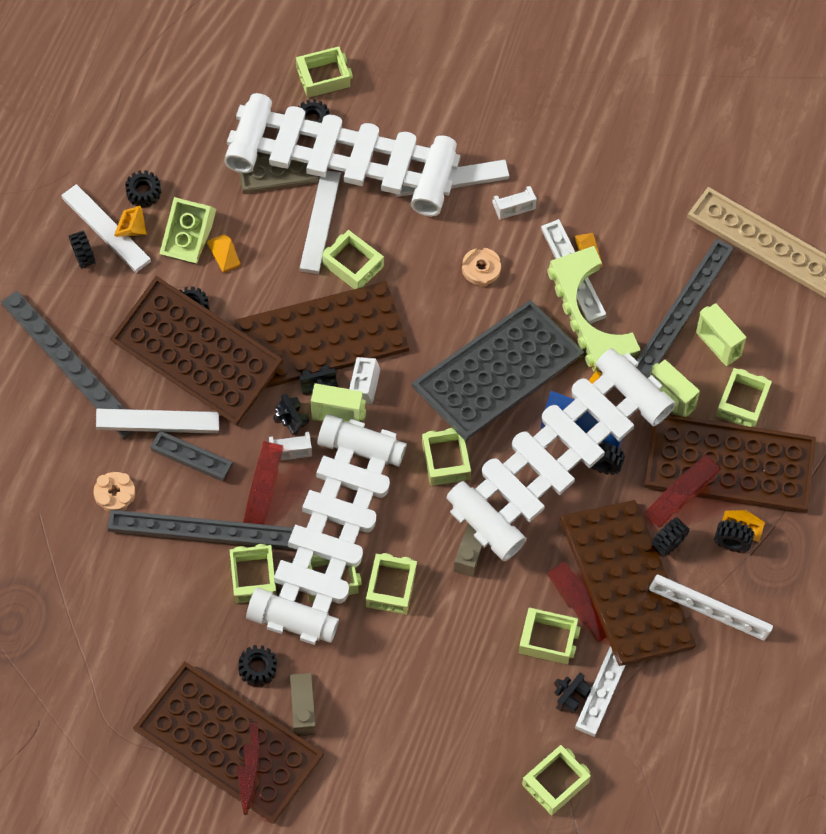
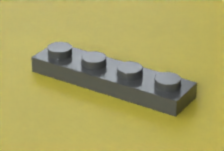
M159 431L150 447L151 451L222 482L225 481L233 466L232 461L162 431Z

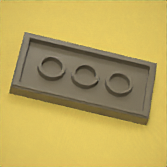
M270 154L258 155L253 171L250 173L239 172L243 194L319 183L318 176L307 174L306 168L308 163L291 160L288 169L269 164Z

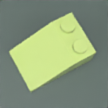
M174 197L160 254L197 264L212 229L217 209Z

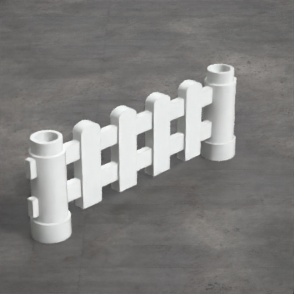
M259 93L252 94L245 106H239L236 119L240 120L237 130H231L227 140L229 147L224 158L225 165L235 172L250 173L253 171L258 156L257 152L270 154L269 164L288 169L291 160L308 163L306 168L307 174L326 177L328 168L345 172L344 182L363 186L365 177L383 181L381 191L400 195L403 185L416 188L411 201V207L417 213L430 217L440 214L444 195L449 196L452 181L448 179L451 169L457 170L460 155L455 152L457 147L456 141L448 136H437L430 148L416 145V136L410 132L398 133L396 140L380 137L379 128L371 123L362 124L358 132L342 128V119L335 115H326L322 123L305 120V111L300 107H288L285 115L271 112V99ZM266 126L280 129L276 140L263 137ZM300 134L316 138L313 149L297 145ZM342 143L354 146L351 156L334 154L336 144ZM374 151L391 155L388 166L371 162ZM411 160L425 163L422 174L408 171Z
M613 348L607 350L596 363V366L603 372L599 379L593 384L587 379L578 380L572 387V396L575 400L563 411L557 405L546 408L542 414V422L546 426L534 437L528 432L517 434L512 441V448L516 453L503 464L496 458L487 461L482 467V475L486 480L476 489L470 488L464 481H461L448 493L446 499L453 505L450 513L460 523L466 520L477 531L474 534V538L484 548L489 544L491 550L503 562L514 556L527 539L515 526L510 524L520 515L529 523L545 509V506L538 499L550 488L561 495L575 482V478L568 472L580 461L588 468H591L604 456V451L598 445L610 434L618 441H621L634 429V424L628 419L634 412L640 410L641 415L652 426H656L674 409L675 401L664 391H660L662 385L652 375L647 379L636 368L638 362L629 353L623 356L618 354ZM614 386L626 397L616 407L604 396ZM586 411L599 422L588 433H585L575 423ZM558 437L569 450L559 459L555 460L545 448ZM528 464L539 477L529 486L525 487L515 475ZM497 491L509 502L500 512H497L487 502Z
M330 414L326 415L319 432L317 444L329 449L336 448L338 451L334 459L326 456L322 457L316 477L326 481L321 493L309 490L302 507V512L312 515L308 526L305 528L295 525L288 541V547L297 549L293 563L281 560L275 573L274 582L283 585L280 595L276 596L273 592L257 587L247 609V620L262 625L264 623L268 624V630L282 634L283 630L301 635V641L313 645L316 644V641L320 640L329 643L333 641L339 619L329 616L328 610L332 602L341 604L348 597V582L341 580L346 566L357 567L362 561L363 549L361 546L356 545L355 541L359 531L369 533L375 527L376 513L368 508L373 496L383 498L389 491L390 480L387 476L382 475L385 465L389 464L399 467L405 454L407 443L397 441L396 433L384 429L379 433L364 428L365 423L350 419L348 423L342 418ZM353 454L370 459L367 469L350 464ZM341 486L358 491L353 504L336 499ZM327 520L344 525L339 539L322 533ZM313 555L330 560L325 574L308 569ZM299 591L316 596L312 607L295 602Z

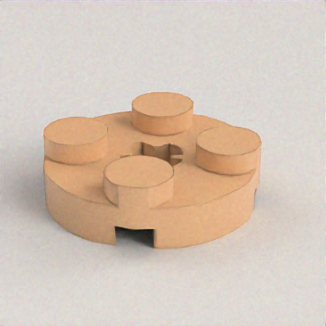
M476 248L464 256L462 273L469 282L479 287H486L500 276V258L494 251L488 248H483V250H477ZM485 264L486 266L485 269L481 270L478 269L477 265Z
M110 472L101 475L94 486L95 501L107 512L111 510L124 511L135 499L134 483L126 473ZM114 488L120 490V492H117V496H112V493L109 494V492Z

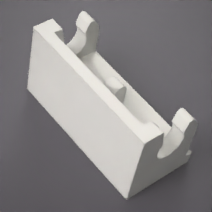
M527 186L525 192L499 199L498 196H494L492 203L499 220L536 209L537 198L531 186Z
M357 357L350 389L362 391L363 399L366 400V403L373 404L381 369L375 358Z
M305 432V436L277 440H273V436L269 437L272 462L312 457L309 432Z

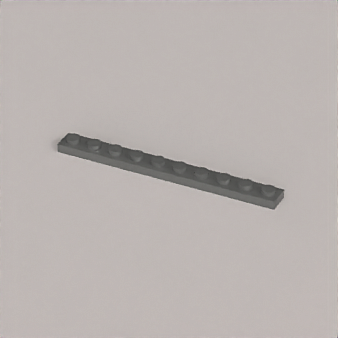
M719 239L715 240L636 360L638 362L636 368L647 379L650 377L651 368L656 363L660 364L733 252L734 247Z
M15 291L1 301L2 306L95 409H125L18 291ZM116 431V432H117V433L123 438V440H124L125 438H127L128 436H130V435H131L132 433H134L135 431Z
M119 510L110 511L108 532L248 546L266 544L271 545V548L297 550L288 547V541L294 527Z

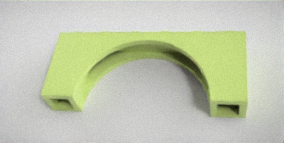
M595 246L551 260L547 272L549 278L555 282L557 296L562 298L565 314H569L571 328L579 337V347L584 349L586 353L587 365L592 367L595 372L600 370L596 366L598 359L607 350L613 348L618 354L624 356L629 353L633 358H636L640 353V347L633 332L623 335L601 332L592 327L579 311L576 298L577 289L588 276L599 271L602 264Z

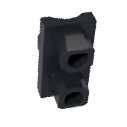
M326 365L319 369L320 372L302 371L301 376H299L302 394L313 393L315 384L338 387L335 368L331 369L329 365Z
M287 394L281 395V401L277 404V408H275L276 414L273 420L277 424L282 423L283 426H287L292 435L298 434L300 428L307 426L309 417L307 413H297V410L301 407L298 397L289 398Z
M579 672L570 685H568L571 682L569 677H566L564 680L556 679L554 685L557 689L554 694L560 696L563 692L557 700L558 705L556 709L559 711L565 709L572 714L575 713L580 706V702L573 698V696L577 693L585 699L592 689L584 681L585 675Z

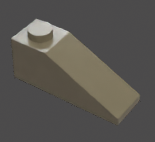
M468 524L454 562V572L474 577L483 546L474 538V534L477 531L470 524Z
M311 673L290 675L294 733L298 736L316 735Z

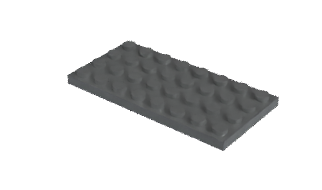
M529 300L412 382V388L467 441L582 358L584 351L533 301Z

